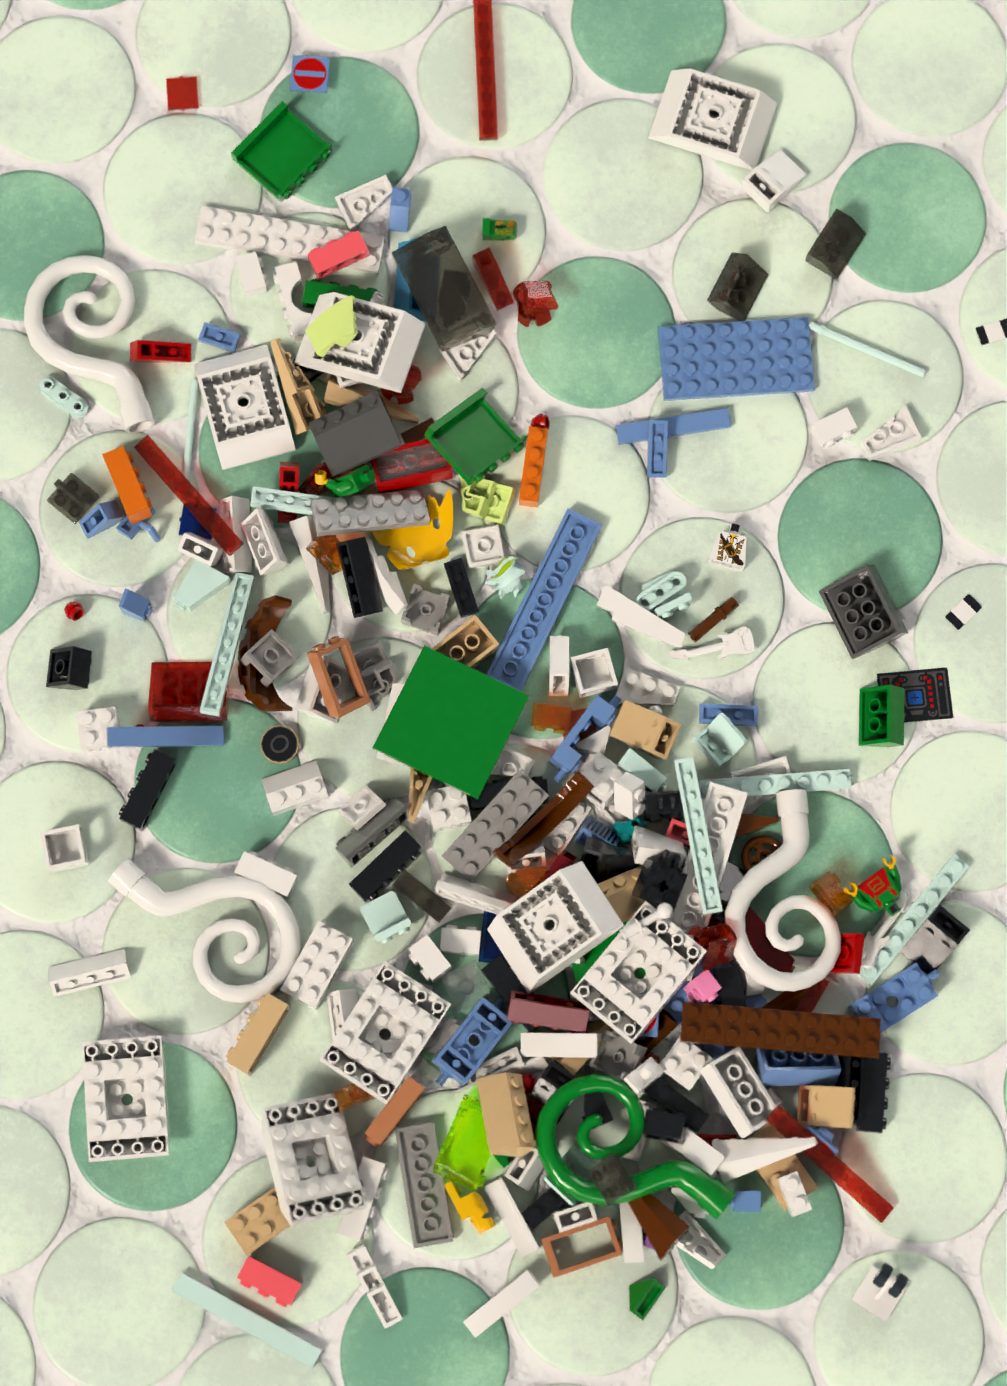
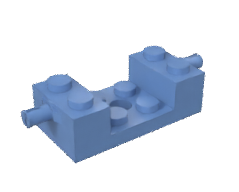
M597 695L550 757L548 762L559 769V772L553 778L556 782L560 783L565 775L569 772L573 773L581 764L579 759L582 755L572 748L580 739L579 732L584 733L591 723L600 729L604 725H609L616 716L613 714L616 710L615 707L621 701L618 696L614 695L613 699L608 703Z
M915 963L848 1006L853 1016L881 1018L880 1033H882L938 996L932 987L931 981L939 977L940 973H937L938 970L935 969L926 975L921 971L918 964ZM888 997L896 998V1007L891 1008L887 1005Z
M484 997L478 999L467 1013L465 1020L431 1060L442 1072L435 1081L437 1084L439 1083V1086L442 1087L448 1078L454 1079L461 1086L465 1085L511 1026L512 1022L508 1021L507 1016L500 1011L506 1004L505 1001H502L503 999L499 998L495 1005H492ZM471 1035L478 1037L479 1043L477 1046H472L469 1043Z

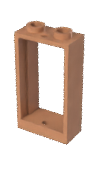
M334 636L328 639V643L315 645L312 647L313 650L307 652L330 717L340 718L371 702L348 638ZM337 648L340 650L356 696L340 704L322 655Z
M408 1076L364 1132L367 1135L365 1139L374 1147L377 1144L382 1146L423 1094L425 1088Z
M608 1216L541 1239L553 1278L622 1255L623 1244L621 1238L617 1239L614 1232L618 1230L615 1220H610ZM606 1223L615 1252L559 1270L550 1241Z

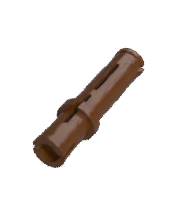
M731 596L720 607L717 606L711 615L688 633L691 636L690 638L696 643L739 606L736 603L737 601Z

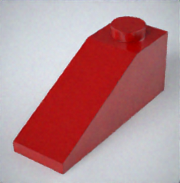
M136 340L130 342V362L190 363L191 343Z
M280 462L279 490L298 493L299 463ZM278 510V523H289L297 519V513Z

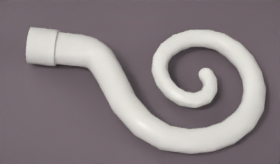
M73 256L52 263L37 275L27 293L24 307V326L31 347L47 363L70 375L114 386L121 407L120 414L127 433H138L150 429L155 425L151 407L146 400L138 376L131 369L121 363L76 354L59 346L48 336L43 324V308L52 288L59 281L73 274L94 273L111 281L119 291L121 303L114 319L106 324L95 326L83 323L76 317L75 310L79 304H94L97 301L96 295L87 291L74 293L66 299L62 314L66 324L82 336L103 339L115 335L125 328L132 317L135 305L134 288L127 274L114 263L100 257Z
M803 789L786 790L776 793L783 844L744 875L732 890L725 910L726 938L738 964L758 984L776 991H798L822 981L834 968L841 950V935L838 922L828 907L818 899L806 895L790 896L779 901L770 911L765 922L766 937L774 948L784 952L794 951L803 945L804 938L799 934L794 935L791 939L782 938L778 932L780 919L793 909H803L813 914L824 929L825 947L820 957L809 968L799 972L787 973L779 972L769 967L756 955L746 934L745 915L750 902L763 887L799 863L808 849L810 840L809 806L807 791Z
M129 858L115 870L108 880V883L122 895L129 897L143 910L152 915L174 916L218 899L235 897L255 900L269 911L280 931V954L272 970L253 984L237 986L228 985L220 981L211 972L207 952L210 944L217 936L227 932H239L246 936L248 945L246 949L234 955V961L238 964L249 962L258 953L261 943L255 927L244 920L226 919L208 926L197 938L193 949V967L198 980L209 993L223 1001L245 1003L257 1001L262 995L266 996L267 993L272 994L284 984L299 957L301 950L300 931L292 909L283 896L267 888L261 882L250 880L240 875L217 877L166 892L149 879L146 873Z

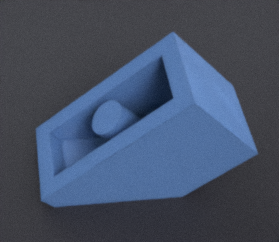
M392 187L389 231L407 233L412 199L411 189Z
M116 500L99 503L79 524L88 539L115 526L124 517V514Z
M125 588L119 603L120 610L123 615L145 622L146 617H150L153 609L150 600Z
M733 1191L736 1193L730 1202L733 1212L761 1211V1191Z

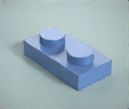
M204 322L198 341L235 353L240 334Z

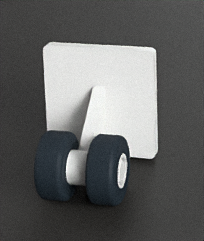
M884 1263L880 1269L872 1266L852 1297V1301L882 1321H887L905 1292V1286L908 1282V1277L902 1273L898 1274L897 1277L892 1275L893 1267L887 1263Z

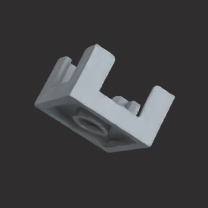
M413 584L409 603L401 618L402 624L438 636L450 603V595L444 593L437 595L423 590V587Z
M271 629L242 656L240 661L245 666L251 663L263 675L260 681L267 688L285 669L295 662L298 656Z
M605 1029L602 1035V1039L607 1041L600 1059L592 1058L589 1066L624 1082V1078L640 1066L647 1048L634 1042L631 1044L622 1036Z

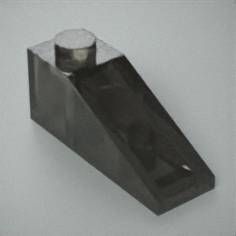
M405 869L392 884L394 889L438 923L441 922L451 909L449 905Z

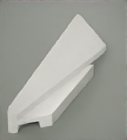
M608 585L604 587L597 607L614 613L611 619L613 622L665 644H670L677 648L681 647L685 633Z
M516 1046L483 1062L469 1081L463 1086L460 1085L458 1090L454 1091V1095L459 1101L479 1095L476 1079L504 1072L522 1074V1076L529 1073L534 1074L546 1069L549 1064L545 1057H522L521 1052Z

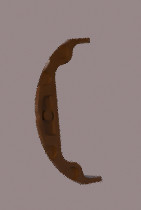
M277 595L263 599L258 604L259 609L253 618L248 619L245 628L247 631L244 640L240 641L238 651L240 685L244 686L246 691L244 695L247 700L251 701L262 711H292V707L287 705L277 694L273 682L266 688L260 681L263 675L251 663L245 666L240 661L242 656L271 629L276 632L283 615L292 605L291 599Z
M578 770L536 815L507 842L494 849L492 854L507 866L512 867L549 835L581 803L594 786Z

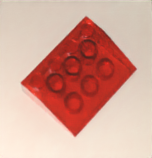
M152 662L148 701L150 722L228 721L229 681L220 716L200 713V707L212 662Z

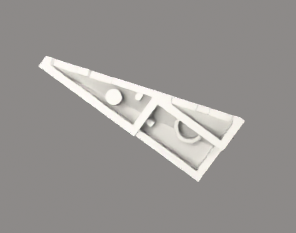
M306 515L289 522L322 610L326 614L330 612L327 536H317L313 515Z
M770 1137L739 1140L731 1138L729 1140L713 1139L712 1147L725 1156V1160L717 1169L723 1183L816 1146L818 1142L815 1137H792L791 1139Z

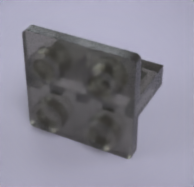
M70 473L63 482L59 478L54 483L56 490L47 501L72 523L77 524L100 496L76 475Z
M618 1154L608 1155L588 1171L608 1206L637 1190Z

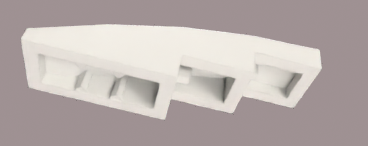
M366 540L378 592L396 615H399L408 604L397 573L389 572L384 556H377L372 540Z
M628 1202L619 1203L624 1263L644 1262L642 1228Z
M363 1244L346 1253L384 1328L386 1329L401 1321L402 1316L365 1245Z
M529 1269L526 1270L464 1320L463 1323L476 1338L537 1289L540 1283Z

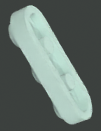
M47 376L41 379L39 388L43 395L75 418H83L87 415L89 408L85 400L54 377ZM47 383L52 384L49 388H46L45 385ZM62 394L67 395L64 399H61L60 396ZM81 405V408L76 410L75 406Z
M672 572L636 597L635 603L648 611L653 610L683 590L686 585V577L681 572ZM678 580L680 584L674 585L673 581ZM662 590L664 595L659 596L657 591ZM647 601L648 605L642 606L641 602Z

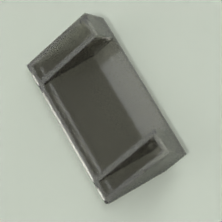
M446 226L430 231L391 253L442 352L492 332L497 323Z

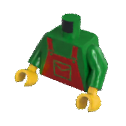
M367 463L332 479H326V471L320 470L319 474L315 473L316 484H326V487L333 491L335 498L359 492L375 481V473Z
M890 854L891 861L887 863L884 857L882 858V862L888 866L887 868L884 866L858 886L849 882L852 887L851 891L845 887L843 891L851 895L850 897L859 908L869 912L875 911L877 914L886 909L893 917L901 911L895 901L900 898L902 885L901 876L895 865L896 859Z

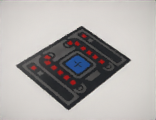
M947 668L877 674L878 686L894 685L905 688L904 723L953 718Z

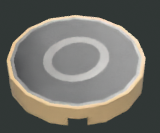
M283 725L273 726L262 735L260 742L261 751L270 762L284 764L291 761L298 753L299 740L295 732L289 727Z

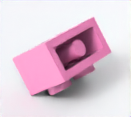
M706 969L683 989L687 993V998L690 1002L709 1004L719 996L717 992L722 987L709 970Z

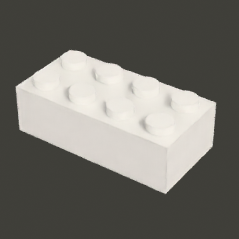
M318 920L285 980L281 991L317 1010L354 940Z
M740 1047L731 1050L700 1070L741 1139L781 1115Z

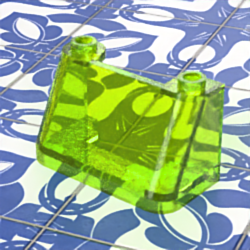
M465 1094L436 1159L432 1173L477 1191L478 1186L482 1188L486 1176L483 1174L492 1154L489 1153L480 1101Z

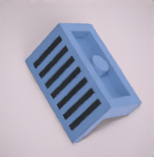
M592 816L588 817L574 840L585 846L587 837L615 846L620 841L612 828Z

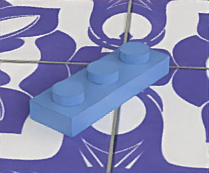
M648 420L647 477L666 478L668 420Z
M702 703L699 705V724H710L720 713H724L734 725L757 726L758 706Z

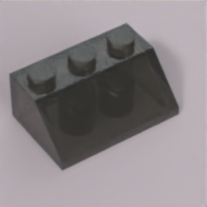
M836 208L807 253L805 261L837 280L866 236V233L852 217Z
M732 252L707 301L718 311L739 321H745L769 274L748 254Z

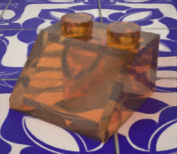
M531 867L517 869L515 873L511 872L505 880L506 890L519 900L541 884L549 871L548 867Z
M828 871L816 879L809 888L816 898L829 908L835 917L850 906L853 901L851 900V895L843 891L839 884L841 881L838 876Z

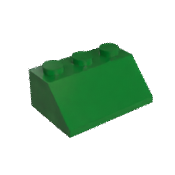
M884 685L860 689L859 746L894 747L904 745L905 688Z

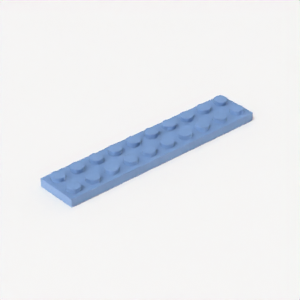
M567 509L486 674L487 676L522 691L602 527L601 523L571 509Z

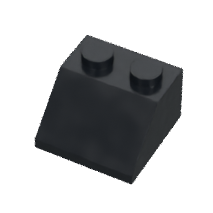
M74 646L50 649L46 687L69 690L88 689L92 651Z

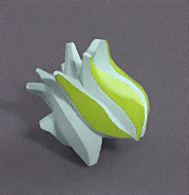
M504 557L494 570H486V574L491 576V578L486 580L485 583L495 585L491 589L499 590L498 595H500V599L512 591L516 598L517 593L522 588L520 576L525 573V570L520 569L523 565L516 562L518 560L517 557Z

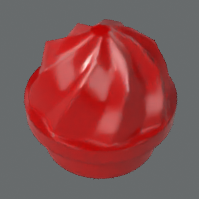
M543 414L536 415L532 418L531 427L549 430L550 422L548 416Z
M76 601L67 603L64 608L66 617L73 621L79 620L84 614L82 604Z
M531 1073L522 1076L525 1093H530L535 1086V1078H532Z

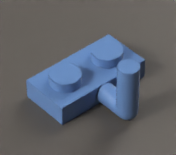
M154 508L150 509L153 516L156 511ZM126 516L116 527L119 533L131 540L142 528L148 531L154 542L161 540L155 528L147 523L151 517L131 525L128 516Z

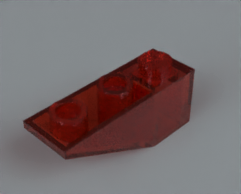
M490 248L472 255V263L496 310L498 311L513 304L512 296Z

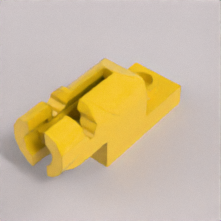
M450 1181L444 1184L462 1220L470 1217L471 1224L477 1229L479 1234L496 1226L492 1217L483 1219L484 1214L489 1210L480 1194L474 1191L460 1199L459 1195L462 1192L457 1183L452 1184Z

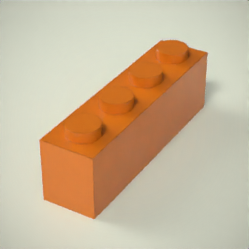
M529 426L519 496L520 506L538 508L548 429Z
M124 446L102 454L131 525L151 517L150 509L153 506L150 498H145L144 493L147 491L143 482H138L137 478L140 477L137 467H132L131 465L134 460L130 451L126 452Z

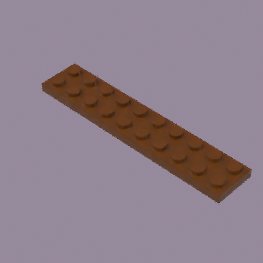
M683 1002L680 1042L878 1059L881 1018Z

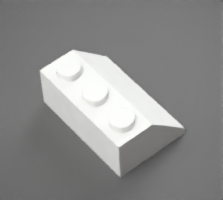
M256 508L241 522V526L260 575L281 571L288 563L287 557L280 545V539L275 532L273 521L267 511L262 508Z
M322 656L340 704L345 701L351 683L344 664L328 656ZM310 664L295 709L309 716L337 724L338 717H330Z
M317 761L261 779L274 816L329 797Z

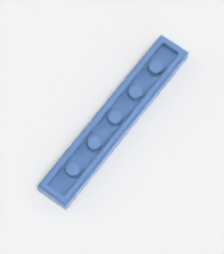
M728 408L653 419L668 420V437L731 428ZM648 420L616 425L618 444L648 441Z
M223 726L106 728L107 748L224 745Z

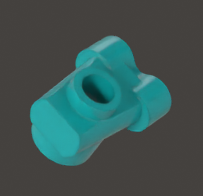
M641 815L633 820L618 821L612 824L622 844L631 841L634 831L632 824L647 828Z

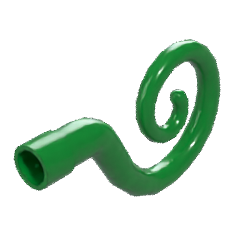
M591 1074L576 1077L559 1087L549 1096L539 1113L535 1130L538 1155L547 1174L554 1183L576 1200L601 1206L631 1202L656 1191L676 1186L697 1201L698 1206L715 1219H718L736 1195L718 1179L714 1180L699 1167L690 1162L679 1160L661 1163L623 1180L605 1183L583 1180L568 1168L557 1149V1121L564 1108L577 1097L594 1092L610 1093L625 1104L630 1120L629 1131L625 1138L614 1146L600 1147L591 1142L589 1137L590 1131L602 1124L603 1118L601 1115L593 1114L586 1117L578 1127L576 1139L581 1151L593 1159L607 1161L626 1155L641 1140L645 1127L643 1107L638 1096L626 1083L608 1075Z

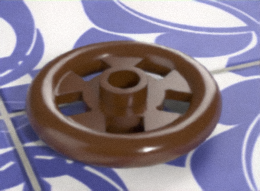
M757 836L750 839L743 847L741 853V862L745 871L748 872L752 868L751 864L753 862L756 864L761 862V856L768 857L782 844L770 836ZM763 843L771 845L770 850L762 849ZM752 848L758 850L755 856L749 854Z

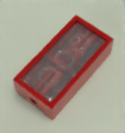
M428 439L403 444L371 460L378 493L395 492L453 479L451 465Z

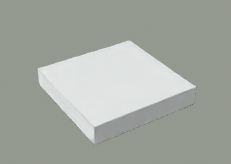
M499 524L461 531L468 569L498 564L505 557Z
M365 785L337 811L358 830L382 810L386 804L375 792Z

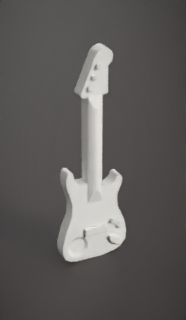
M745 626L728 635L719 634L718 637L723 642L690 650H671L669 655L672 658L688 660L690 657L722 650V653L717 656L718 659H721L732 653L751 654L755 650V645L750 629Z
M905 892L900 894V898L896 902L901 911L893 917L889 915L874 937L871 931L867 932L864 939L861 966L867 969L872 968L877 961L880 950L890 942L891 937L889 935L886 938L883 937L901 912L904 913L906 910L908 895Z

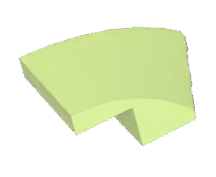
M350 295L329 307L305 330L318 356L324 357L334 344L346 348L357 335L356 313L353 311V302L356 301L354 296Z
M459 475L461 480L462 511L490 522L505 525L516 489L487 479H482L479 483L474 482L469 486Z

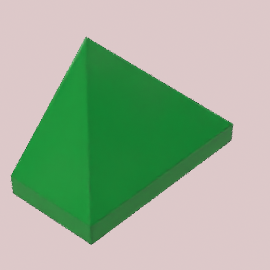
M653 1277L629 1285L630 1311L641 1320H644L666 1287Z

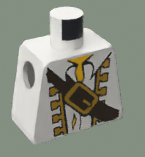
M731 523L728 532L720 531L709 556L708 563L739 571L744 570L747 537L739 535L740 525Z

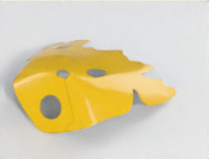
M448 489L440 506L434 497L428 495L430 525L371 531L380 545L390 546L387 556L398 570L428 564L447 558L449 555L446 543L451 538L453 530V500L450 489ZM436 518L440 520L439 529H435L433 526V521ZM406 547H411L415 551V557L409 558Z

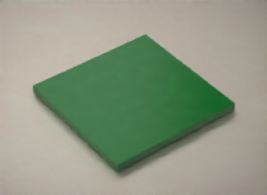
M424 646L372 748L471 797L479 799L529 695Z

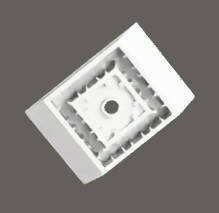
M693 69L671 70L649 138L753 171L757 166L777 103L761 90ZM717 111L719 117L712 118L709 116V112Z
M335 292L319 295L308 326L325 310L348 296ZM355 298L353 311L356 313L357 333L362 334L360 340H352L346 348L334 344L326 355L321 357L317 355L305 332L294 364L401 393L426 324L406 311Z
M267 345L194 364L222 470L296 451ZM241 398H246L249 400L247 406L241 407L238 405V401Z
M581 861L560 869L499 913L487 930L527 993H532L625 925L585 864ZM549 920H553L555 926L552 930L548 931L546 923Z
M645 901L624 927L633 923L634 919L640 921L657 910ZM659 918L642 928V934L638 933L624 941L619 933L570 992L631 1044L648 1028L707 953L703 947L667 918ZM638 968H643L646 972L645 977L642 979L635 977V970Z
M384 961L319 1061L379 1101L387 1104L451 1004ZM386 1029L390 1032L391 1036L388 1040H382L379 1037L381 1030Z
M162 1036L82 1042L89 1162L169 1156L170 1130ZM125 1094H131L133 1097L130 1105H124L122 1102Z
M338 1092L262 1108V1136L280 1210L290 1226L367 1209ZM306 1157L314 1160L313 1167H308L305 1164Z

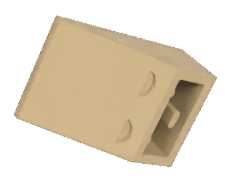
M624 700L609 735L656 759L667 760L681 724Z
M799 1086L797 1126L853 1128L855 1088Z

